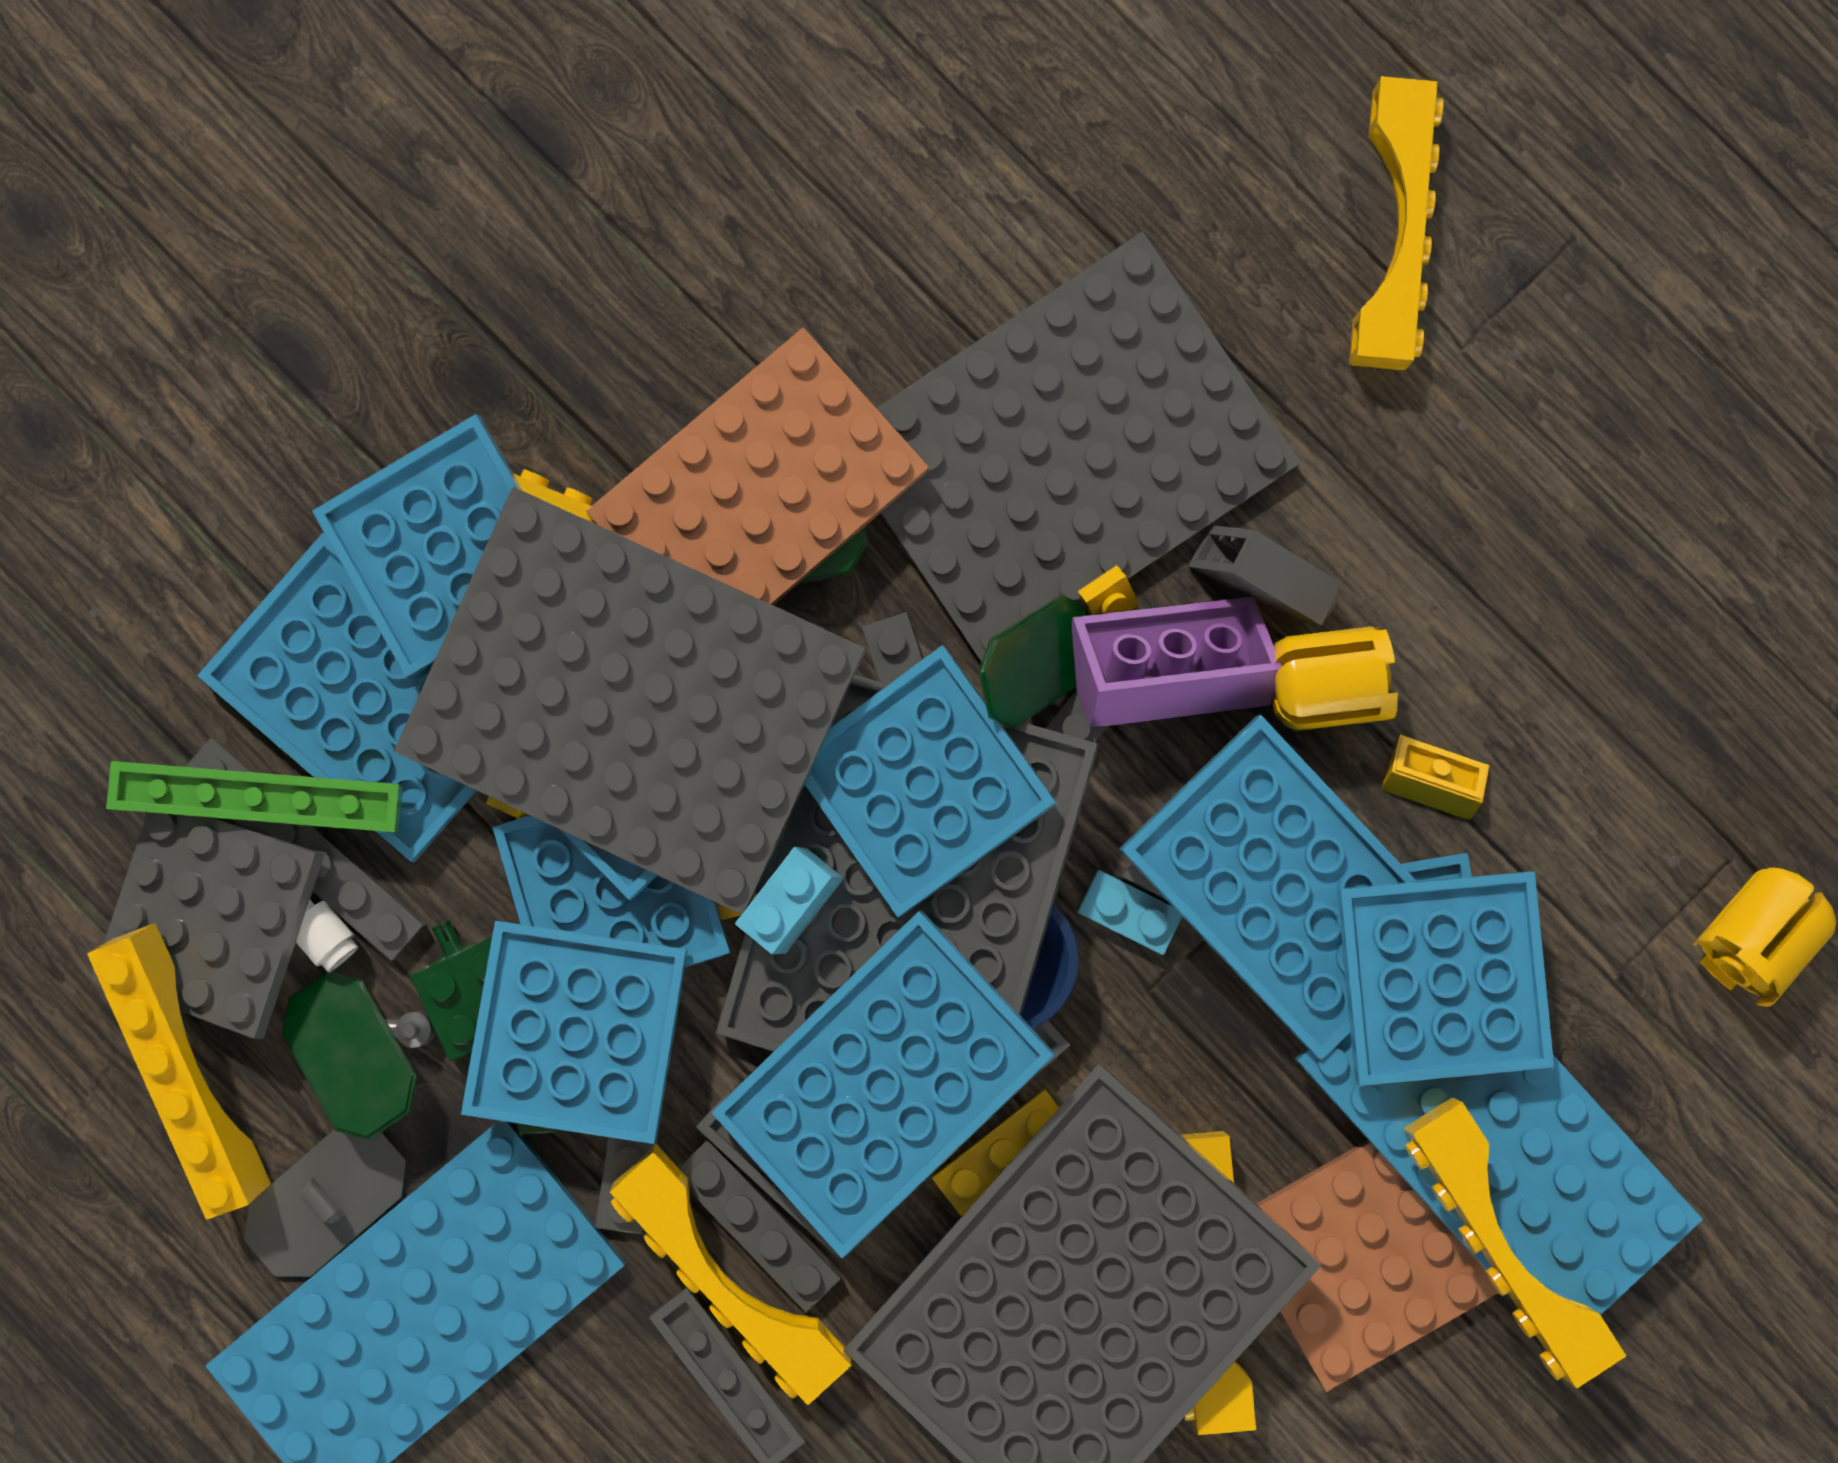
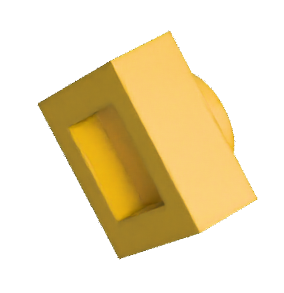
M1117 565L1077 591L1089 616L1131 611L1139 605L1126 575Z

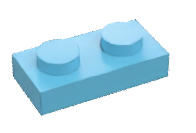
M1097 870L1077 913L1161 955H1164L1182 918L1174 907L1100 870Z

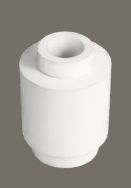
M309 900L296 943L316 966L322 965L327 972H331L345 962L358 949V946L352 940L354 934L325 901L315 905Z

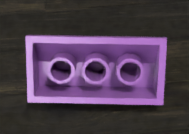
M1254 597L1073 617L1072 619L1077 692L1090 728L1269 706L1273 701L1275 695V675L1282 665L1281 662H1275V648Z

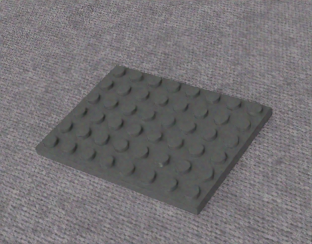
M1144 232L1121 245L876 408L929 467L928 473L880 514L981 663L990 638L1059 595L1067 596L1085 609L1077 591L1116 565L1129 580L1301 464Z
M512 487L394 752L735 912L743 914L756 893L867 648L525 491Z
M855 675L832 726L889 684ZM1022 723L1013 730L1003 726L1058 804L903 917L896 916L808 788L804 785L762 877L757 894L794 847L808 848L844 879L786 954L769 953L745 933L716 1033L774 1052L919 911H923L1021 1016L1099 744L1027 723Z
M1099 1063L843 1351L962 1463H1143L1321 1267V1262L1104 1065Z

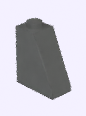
M1209 525L1188 566L1194 571L1244 596L1254 597L1255 601L1297 622L1322 626L1325 618L1333 611L1336 604V595L1342 585L1338 580L1256 530Z

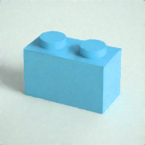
M794 847L735 925L769 953L786 954L844 878L808 848Z

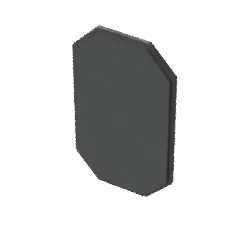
M334 1129L248 1205L244 1241L275 1277H311L402 1197L407 1160L383 1132L371 1140H366L336 1132Z

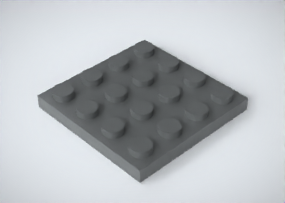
M147 812L103 944L113 938L156 923L175 966L176 991L180 1011L250 1038L264 1039L325 854L220 818ZM94 971L92 979L99 981Z

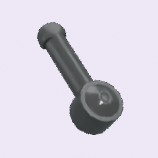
M419 1010L406 1013L400 1019H385L395 1038L399 1039L400 1043L406 1047L424 1046L431 1042L436 1035L427 1012Z

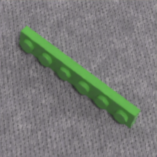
M111 761L106 809L399 833L403 785Z

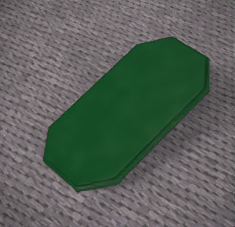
M1059 595L990 638L978 671L990 719L1013 730L1077 687L1072 619L1073 617L1087 616L1083 606L1065 595Z
M332 971L326 972L289 997L281 1033L336 1132L371 1140L410 1113L417 1075L362 979Z

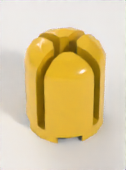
M1370 626L1287 636L1275 643V662H1281L1282 667L1275 675L1273 709L1276 716L1286 727L1300 731L1395 718L1398 692L1388 693L1391 689L1389 664L1395 663V658L1386 629L1379 630V627Z
M1770 867L1762 869L1750 877L1693 943V946H1701L1706 955L1700 960V963L1727 989L1731 991L1738 984L1750 993L1761 997L1756 1002V1005L1770 1007L1775 1004L1834 934L1837 920L1833 908L1821 892L1815 893L1811 899H1808L1814 890V885L1801 875L1781 868Z

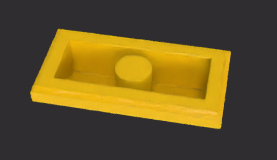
M1399 735L1383 780L1382 789L1455 816L1471 819L1483 802L1489 765Z

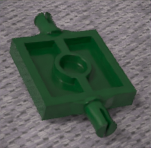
M448 920L441 924L449 941H447L440 925L432 928L444 954L432 965L411 974L410 977L444 1051L451 1062L472 1052L492 936L477 944L461 946L451 925V920Z

